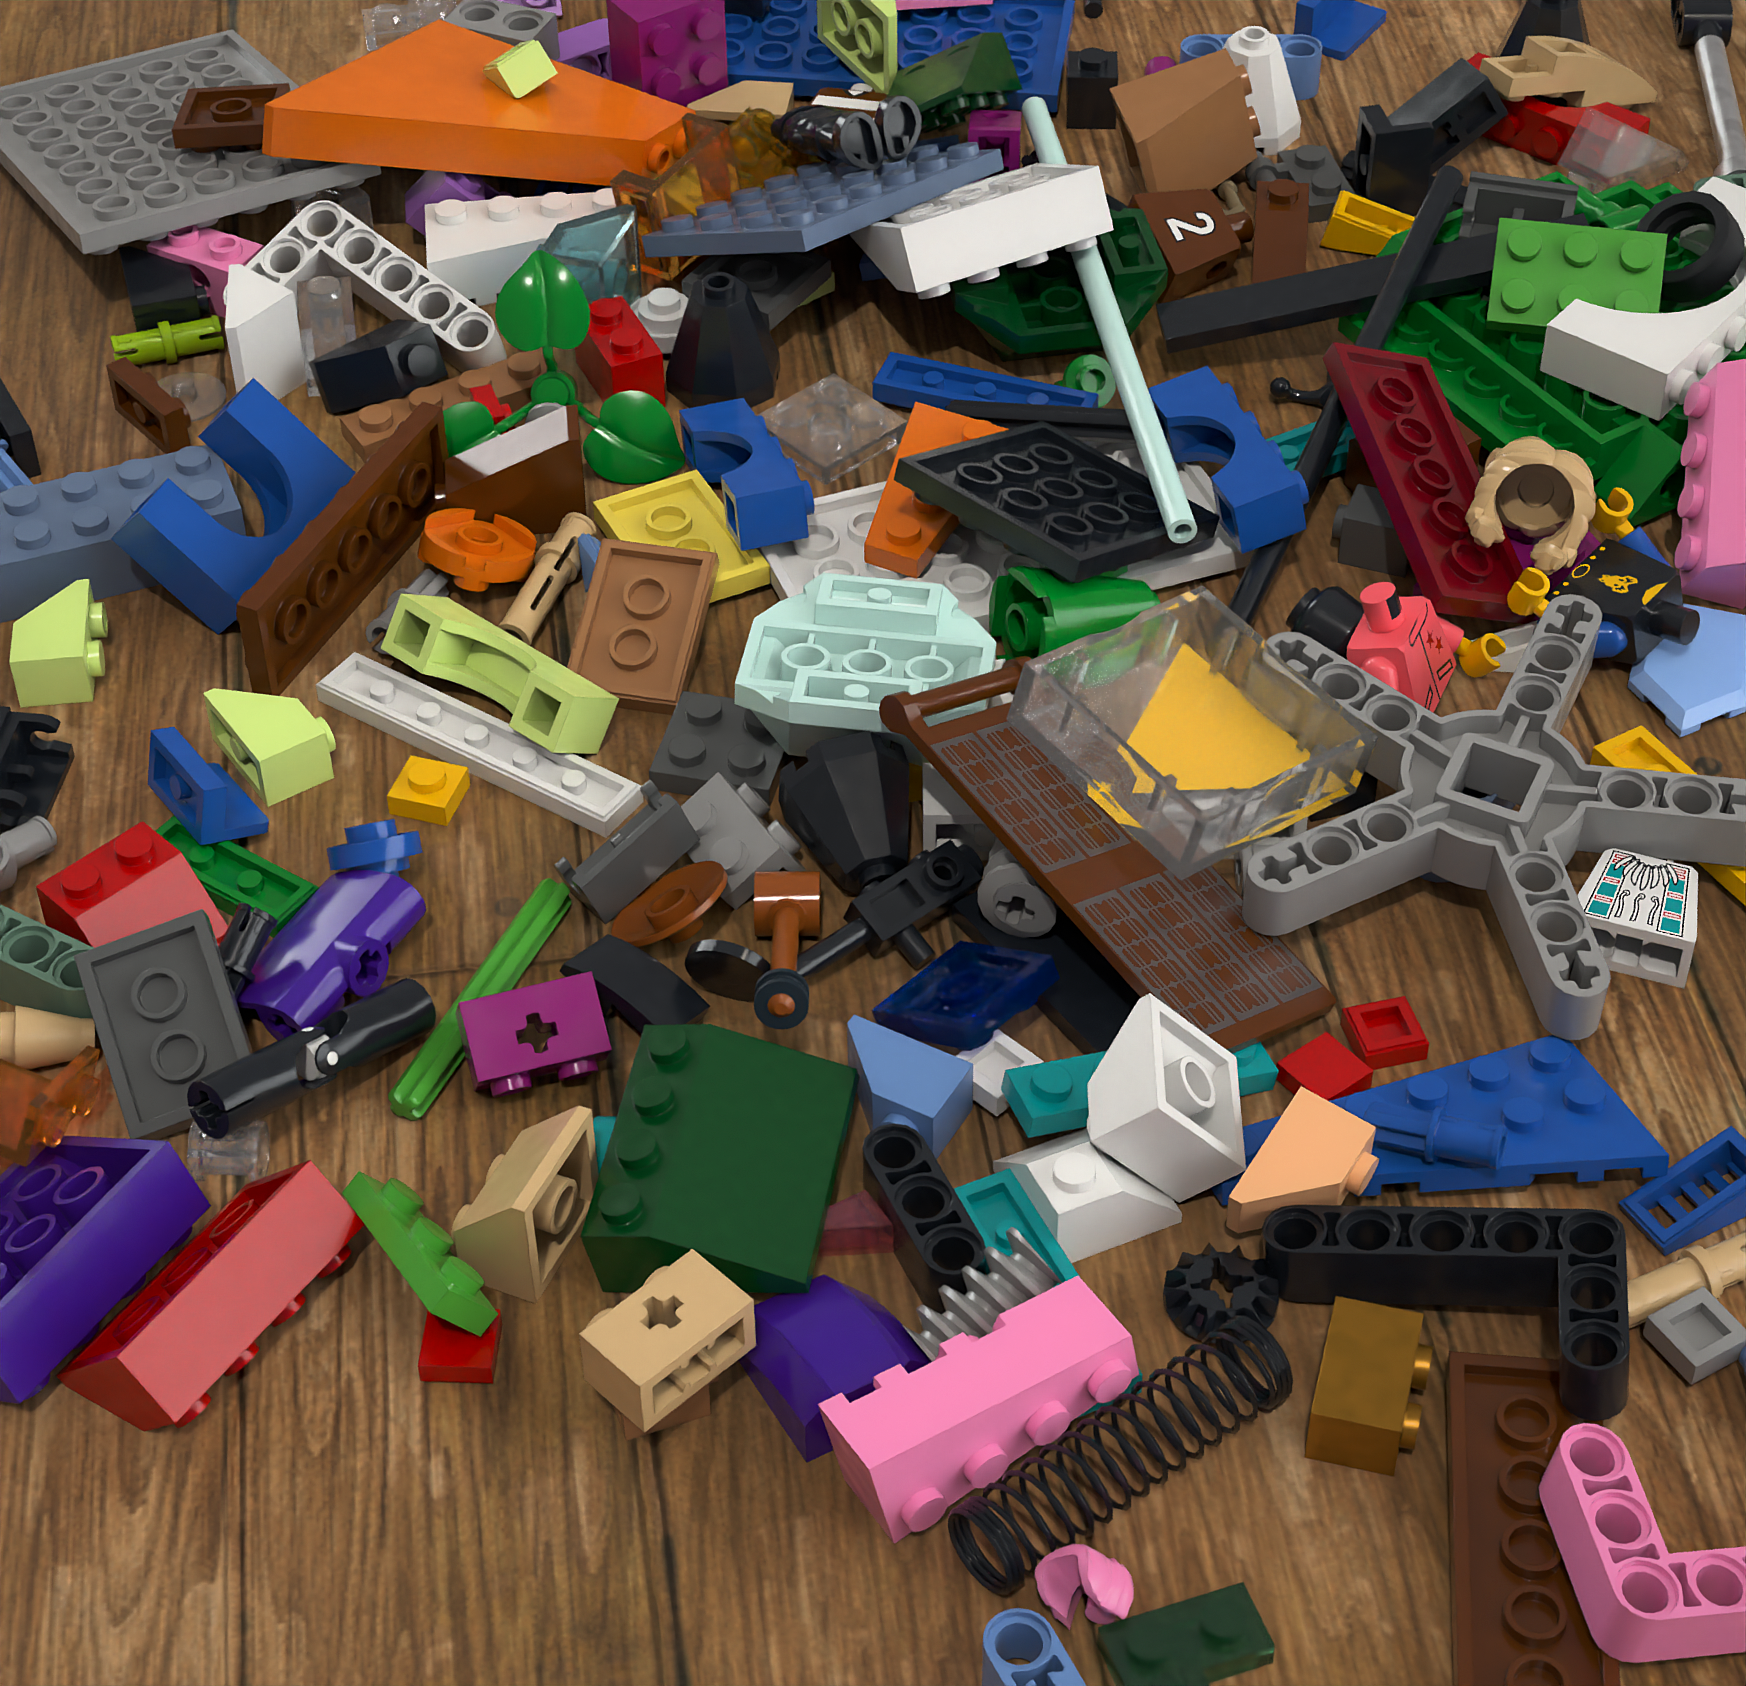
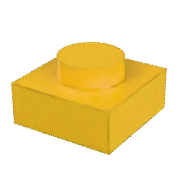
M411 755L387 794L389 814L448 826L470 787L468 767Z

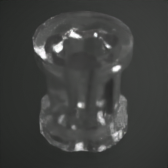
M193 1120L188 1136L187 1164L188 1171L194 1181H206L208 1175L248 1176L250 1182L267 1176L270 1159V1135L266 1120H257L250 1127H244L221 1139L207 1136Z

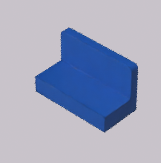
M1299 0L1296 3L1294 34L1315 37L1322 43V55L1343 61L1386 21L1387 11L1355 0Z
M175 727L151 730L148 785L199 845L268 832L269 819L220 764H207Z

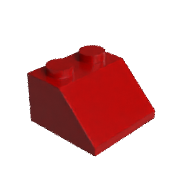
M143 821L36 886L46 926L93 948L203 909L208 915L217 943L220 944L228 929L227 923L182 852Z

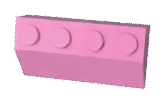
M1746 359L1717 363L1699 382H1694L1686 394L1683 410L1684 414L1688 416V433L1680 456L1681 464L1685 466V483L1677 507L1678 515L1682 517V534L1674 557L1675 567L1679 569L1682 594L1739 609L1746 607Z

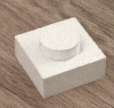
M996 1027L991 1028L956 1056L973 1063V1100L996 1116L1010 1106L1001 1091L1005 1070L1044 1063L1043 1060Z

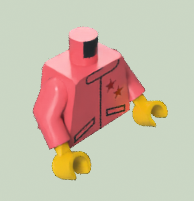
M1390 582L1374 583L1360 593L1359 598L1364 614L1347 645V660L1434 713L1456 667L1454 653L1459 655L1460 665L1464 672L1474 678L1484 676L1501 666L1499 662L1491 658L1502 654L1506 650V645L1499 636L1488 633L1471 642L1463 637V629L1437 616L1431 601L1426 597H1398L1396 587Z

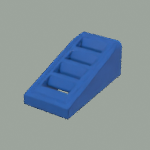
M1729 1126L1668 1168L1667 1176L1655 1177L1619 1202L1620 1210L1664 1256L1746 1217V1139L1734 1127ZM1731 1172L1738 1180L1729 1184L1722 1176ZM1708 1183L1717 1194L1709 1199L1698 1187ZM1684 1194L1697 1208L1688 1213L1674 1198ZM1661 1205L1676 1222L1665 1229L1648 1210Z

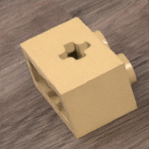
M692 1249L670 1266H663L654 1271L641 1288L614 1308H607L599 1312L589 1322L586 1329L579 1333L584 1380L645 1433L756 1346L754 1300Z

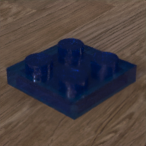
M960 940L871 1011L876 1024L917 1041L954 1047L962 1051H971L988 1043L992 1039L994 1032L1014 1015L1031 1008L1037 1002L1038 996L1059 980L1060 977L1050 955Z

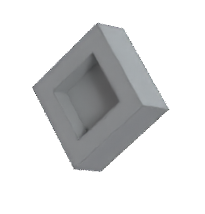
M1704 1286L1647 1316L1643 1335L1691 1385L1738 1360L1742 1349L1746 1346V1329Z

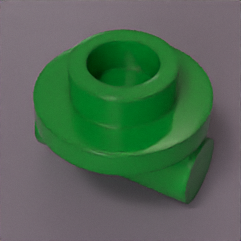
M1091 354L1080 356L1071 361L1064 371L1063 380L1054 383L1057 386L1099 394L1098 408L1106 405L1112 399L1116 390V383L1109 363L1105 359Z

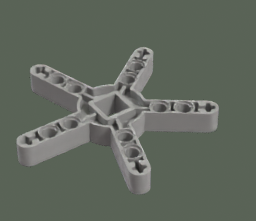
M1574 594L1561 595L1550 601L1496 710H1468L1444 717H1439L1312 638L1298 632L1277 633L1269 637L1264 644L1258 690L1261 704L1283 720L1396 790V793L1254 854L1247 864L1242 917L1246 925L1255 932L1263 935L1279 936L1313 923L1430 871L1453 883L1486 890L1540 1022L1548 1032L1556 1037L1565 1040H1581L1591 1036L1598 1028L1611 976L1609 967L1565 866L1570 862L1576 851L1603 853L1605 850L1616 848L1659 859L1746 867V779L1585 764L1576 748L1560 734L1591 668L1602 620L1599 606L1584 596ZM1464 787L1488 795L1495 793L1498 794V798L1522 806L1519 812L1461 792Z

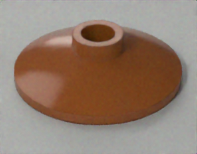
M702 861L684 866L650 884L619 912L612 924V936L622 939L635 947L654 944L665 939H669L671 943L675 944L691 938L702 928L704 921L701 917L716 902L727 884L728 875L725 869L718 862Z

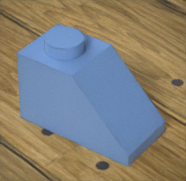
M853 1015L847 1022L848 1066L856 1068L860 1079L856 1093L870 1132L887 1124L907 1125L917 1130L937 1159L973 1110V1063Z

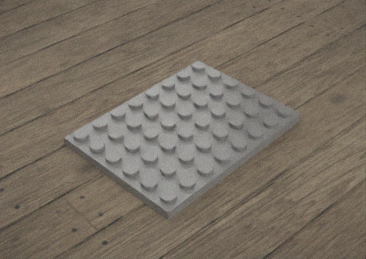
M233 29L0 87V163L83 254H108L117 250L120 244L135 240H160L165 238L169 231L191 225H197L198 228L208 227L217 223L220 217L235 213L256 214L266 210L268 204L287 199L291 201L307 200L314 197L317 191L335 186L340 188L355 187L362 184L365 178L381 174L380 166L271 157L263 154L262 149L248 150L243 148L242 145L222 146L220 149L208 153H197L192 151L191 148L175 149L171 129L190 88L289 83L291 91L299 88L296 83Z

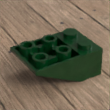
M987 32L899 70L887 97L889 95H904L915 102L921 114L922 128L919 134L921 135L937 129L939 133L955 129L966 123L965 115L971 114L973 110H998L1009 104L1007 96L1022 90V86L1003 33Z

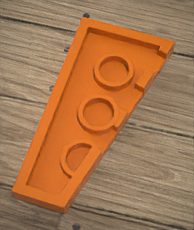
M915 402L864 543V562L917 579L960 523L958 516L940 506L921 502L914 496V491L894 481L899 458L1009 429L994 425L985 420L973 419Z

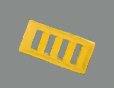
M1341 190L1326 224L1320 246L1341 251L1378 255L1394 234L1411 228L1415 217Z

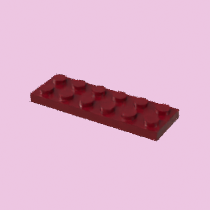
M1333 342L1322 359L1423 596L1431 601L1436 613L1521 624L1530 623L1535 617V613L1527 616L1514 613L1508 606V593L1524 570L1503 524L1502 529L1505 539L1502 542L1493 543L1490 547L1485 548L1474 541L1468 526L1469 523L1465 520V516L1475 498V490L1481 475L1428 358Z

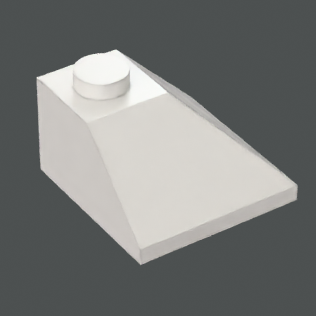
M1087 1127L993 1161L994 1173L1008 1168L1011 1169L1071 1263L1182 1221V1212L1170 1196L1109 1154L1101 1152L1090 1142Z

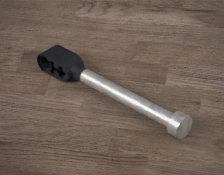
M1671 0V18L1677 45L1694 46L1719 161L1713 176L1746 173V138L1725 47L1729 45L1732 32L1733 9L1731 0Z

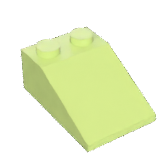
M817 0L818 39L867 85L871 86L875 92L888 95L897 74L896 0Z

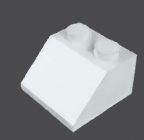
M1151 993L1140 998L1087 1084L1089 1110L1087 1130L1090 1142L1101 1152L1109 1154L1180 1203L1246 1171L1236 1056Z

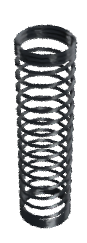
M1233 1316L1230 1320L1228 1319L1217 1329V1332L1207 1334L1203 1338L1202 1344H1192L1185 1351L1184 1356L1173 1357L1167 1363L1166 1369H1156L1149 1375V1381H1138L1131 1388V1393L1119 1394L1113 1400L1112 1406H1101L1095 1412L1094 1419H1083L1077 1425L1076 1431H1065L1058 1438L1057 1444H1046L1040 1450L1039 1457H1027L1021 1463L1020 1470H1008L1002 1476L1001 1483H989L983 1489L982 1497L970 1496L962 1504H959L949 1512L948 1531L951 1541L964 1565L979 1583L991 1592L1008 1595L1011 1591H1014L1024 1582L1025 1575L1031 1577L1035 1575V1567L1038 1565L1037 1559L1042 1560L1045 1555L1032 1545L1022 1528L1018 1525L1010 1508L1007 1493L1019 1501L1031 1514L1047 1539L1050 1553L1056 1550V1546L1062 1548L1075 1544V1533L1090 1537L1094 1533V1520L1109 1524L1113 1520V1508L1127 1511L1131 1507V1495L1145 1498L1150 1493V1482L1164 1485L1168 1481V1469L1182 1472L1186 1468V1457L1199 1460L1204 1455V1444L1218 1447L1222 1443V1432L1236 1434L1240 1430V1420L1253 1422L1258 1417V1408L1270 1410L1283 1399H1286L1292 1393L1293 1375L1290 1363L1282 1347L1260 1323L1246 1316ZM1232 1330L1243 1334L1257 1347L1274 1375L1277 1390L1263 1362L1247 1345L1232 1336ZM1213 1339H1216V1349L1208 1346ZM1235 1345L1243 1350L1256 1364L1266 1380L1268 1389L1252 1376L1242 1362ZM1195 1351H1200L1201 1362L1190 1358V1356ZM1206 1351L1219 1358L1235 1388L1247 1401L1252 1403L1253 1411L1249 1416L1239 1412L1236 1401L1226 1385L1209 1369ZM1178 1363H1183L1184 1375L1172 1369ZM1188 1364L1196 1366L1204 1372L1207 1382L1218 1401L1229 1413L1234 1415L1235 1424L1231 1428L1221 1424L1219 1416L1209 1399L1191 1381ZM1160 1375H1165L1166 1388L1154 1383ZM1171 1376L1179 1379L1187 1386L1191 1398L1199 1411L1216 1428L1217 1437L1214 1440H1208L1202 1435L1201 1429L1192 1413L1175 1396ZM1141 1388H1147L1148 1400L1137 1396L1136 1393ZM1153 1389L1160 1391L1170 1399L1172 1407L1184 1427L1197 1439L1199 1450L1196 1453H1192L1184 1448L1183 1442L1174 1426L1157 1408ZM1124 1400H1129L1131 1414L1118 1408ZM1135 1401L1152 1412L1165 1438L1179 1451L1181 1462L1177 1466L1165 1459L1164 1453L1155 1438L1139 1421ZM1105 1413H1111L1113 1427L1100 1421V1418ZM1117 1414L1123 1416L1135 1426L1147 1450L1160 1463L1162 1467V1476L1160 1478H1155L1147 1472L1136 1450L1122 1435ZM1087 1425H1093L1095 1440L1081 1433ZM1099 1427L1105 1429L1117 1439L1130 1464L1142 1476L1144 1481V1489L1142 1491H1137L1128 1484L1125 1475L1116 1461L1105 1450L1101 1441ZM1068 1438H1075L1076 1453L1063 1447V1443ZM1081 1440L1088 1443L1100 1454L1110 1474L1123 1488L1126 1496V1501L1123 1504H1119L1109 1496L1099 1476L1088 1465L1083 1454ZM1050 1451H1056L1058 1467L1044 1459L1045 1455ZM1062 1453L1068 1455L1082 1467L1092 1487L1104 1500L1107 1508V1515L1105 1517L1099 1516L1090 1508L1080 1489L1070 1479L1064 1465ZM1031 1464H1038L1040 1481L1025 1472ZM1044 1466L1064 1481L1072 1497L1084 1511L1088 1521V1528L1086 1530H1082L1071 1521L1060 1501L1052 1493L1046 1479ZM1012 1477H1019L1022 1495L1007 1486V1482ZM1026 1480L1030 1481L1044 1493L1056 1514L1065 1523L1070 1540L1067 1544L1050 1531L1043 1517L1035 1509L1027 1490ZM993 1490H1000L1003 1508L988 1499V1495ZM990 1508L1005 1519L1026 1548L1031 1561L1030 1570L1025 1569L1021 1551L1012 1534ZM969 1520L985 1534L996 1550L1003 1564L1006 1577L987 1560L978 1547L971 1531Z

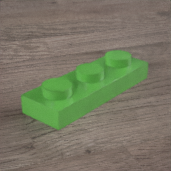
M359 1171L342 1192L354 1211L431 1314L481 1337L498 1315L497 1311L480 1290L485 1283L483 1278L470 1265L452 1254L449 1248L454 1243L453 1239L439 1225L422 1215L419 1210L424 1205V1202L415 1191L395 1178H390L384 1184Z

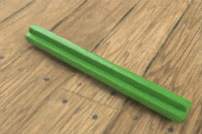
M547 878L542 880L389 1092L390 1110L396 1116H404L411 1121H415L424 1115L465 1056L455 1015L458 1003L510 991L571 905V898L568 895L570 888L564 882L556 883L552 879Z

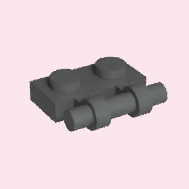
M1303 145L1297 149L1278 151L1277 163L1275 164L1271 159L1264 157L1261 152L1256 151L1258 158L1246 165V178L1255 190L1257 181L1289 179L1296 183H1309L1308 223L1328 221L1341 190L1355 194L1326 145Z

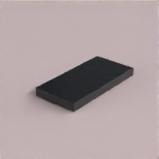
M978 891L952 903V920L1084 1055L1108 1051L1141 997L1060 907L1057 909L1056 923L1049 932L1038 937L1023 938L1003 932L994 927L984 917L977 902Z

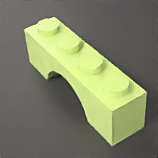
M401 593L381 646L382 650L422 674L461 684L500 703L513 714L509 727L552 753L598 754L619 698L448 597Z

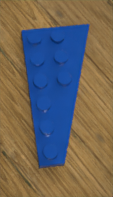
M1554 1035L1329 1101L1362 1120L1370 1102L1379 1101L1432 1113L1436 1107L1446 1108V1116L1494 1126L1503 1125L1508 1129L1506 1150L1498 1171L1491 1170L1489 1167L1438 1157L1435 1163L1425 1160L1424 1153L1373 1143L1371 1154L1379 1158V1162L1370 1182L1359 1196L1381 1195V1184L1417 1182L1419 1192L1526 1186L1530 1185L1535 1179V1174L1573 1172L1577 1182L1604 1180V1170L1639 1168L1642 1178L1663 1177L1668 1174L1669 1154L1575 1045L1570 1040ZM1281 1116L1243 1126L1246 1169ZM1244 1172L1211 1187V1190L1222 1205H1228L1229 1195Z

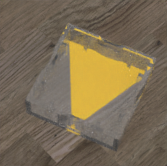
M1203 585L1142 611L1133 620L1118 628L1097 634H1089L1025 662L1006 718L1007 721L1180 881L1355 793L1379 738L1318 684L1284 662L1260 634Z

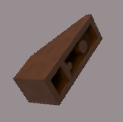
M1289 179L1257 181L1253 223L1254 235L1252 239L1251 284L1306 273L1309 183H1296Z

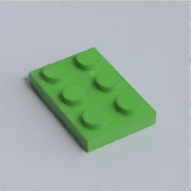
M1499 218L1485 329L1545 335L1547 324L1575 299L1619 311L1659 313L1668 234Z

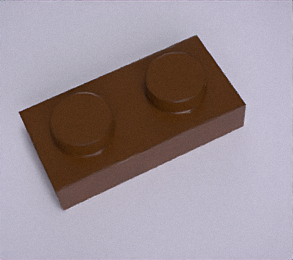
M126 357L106 365L114 406L117 412L165 454L177 452L184 447L191 446L187 428L191 427V417L181 399L178 397L172 398L158 385L152 374L149 372L143 373Z

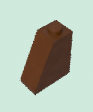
M566 405L446 459L445 483L435 484L436 511L451 508L475 510L474 520L493 523L494 514H498L522 524L533 534L556 533L561 521L568 513L577 512L587 516L578 405Z

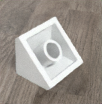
M230 264L225 331L236 393L254 378L279 400L308 381L294 292L241 264Z

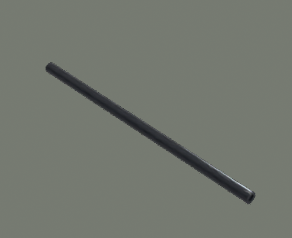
M1443 166L1438 170L1357 337L1355 346L1383 350L1463 182V175L1457 168ZM1333 387L1294 470H1298L1302 475L1309 493V502L1303 504L1304 514L1349 421L1335 387ZM1295 534L1255 549L1210 642L1211 651L1218 657L1234 659L1238 655Z

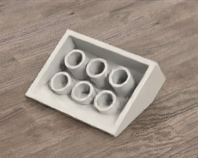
M1035 163L962 186L849 233V235L897 290L918 293L919 299H927L951 291L950 282L967 277L968 283H977L995 278L1000 275L998 267L1015 261L1018 268L1045 262L1049 259L1047 251L1062 246L1065 247L1066 252L1092 247L1097 244V235L1112 231L1114 228L1099 166Z

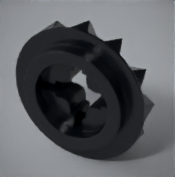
M1208 1243L1201 1254L1192 1255L1182 1252L1177 1266L1173 1270L1166 1271L1163 1301L1166 1312L1173 1323L1189 1336L1202 1341L1210 1332H1217V1329L1233 1316H1246L1267 1329L1274 1321L1278 1311L1279 1282L1278 1279L1266 1276L1264 1258L1255 1260L1245 1258L1239 1245L1231 1253L1217 1252ZM1214 1279L1223 1281L1226 1289L1233 1291L1230 1308H1226L1224 1299H1220L1215 1290H1210ZM1232 1330L1233 1337L1238 1338L1242 1342L1249 1340L1243 1334ZM1213 1339L1210 1343L1216 1344V1339Z

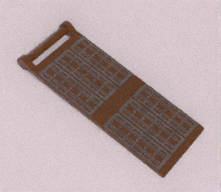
M1020 656L1007 660L1003 664L1002 669L913 695L906 691L884 696L881 700L879 715L883 724L891 732L906 736L1141 998L1151 993L1232 1054L1331 1011L1336 1003V998L1278 936L1263 935L1246 925L1242 917L1243 898L1147 795L1097 797L1116 762L1047 689L1038 665L1029 656ZM1008 692L1014 696L1023 697L1016 701L930 727L923 720L925 717Z

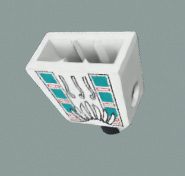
M1616 848L1605 850L1577 896L1609 970L1684 989L1697 938L1698 872L1691 866L1674 863V860L1653 858Z

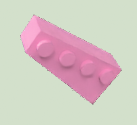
M1076 1276L999 1314L993 1325L992 1333L979 1339L977 1336H967L962 1332L939 1344L938 1356L935 1361L909 1374L901 1364H898L874 1376L873 1386L876 1388L875 1391L851 1403L842 1393H839L819 1403L818 1406L844 1480L895 1544L912 1531L920 1532L934 1525L943 1516L947 1507L973 1489L985 1488L989 1483L996 1482L1005 1473L1009 1464L1035 1446H1043L1058 1439L1067 1430L1071 1421L1097 1403H1107L1114 1400L1126 1390L1131 1380L1139 1375L1131 1334L1079 1276Z

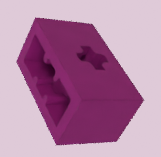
M592 971L459 1002L455 1013L474 1092L491 1088L494 1098L533 1088L531 1078L557 1072L559 1081L574 1080L597 1073L599 1071L597 1062L606 1060L612 1050ZM527 1024H534L538 1033L550 1032L551 1037L547 1039L542 1053H535L531 1043L518 1044V1039L523 1036Z

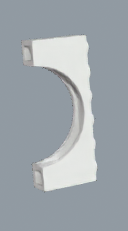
M1713 176L1697 190L1698 192L1709 193L1722 202L1739 223L1745 238L1743 259L1735 275L1729 280L1734 288L1730 294L1703 307L1672 313L1619 311L1575 299L1547 324L1540 371L1657 421L1661 420L1676 404H1684L1690 386L1694 382H1699L1717 363H1721L1732 351H1739L1746 342V188ZM1705 223L1694 225L1681 231L1679 246L1702 256L1709 249L1715 237V226Z

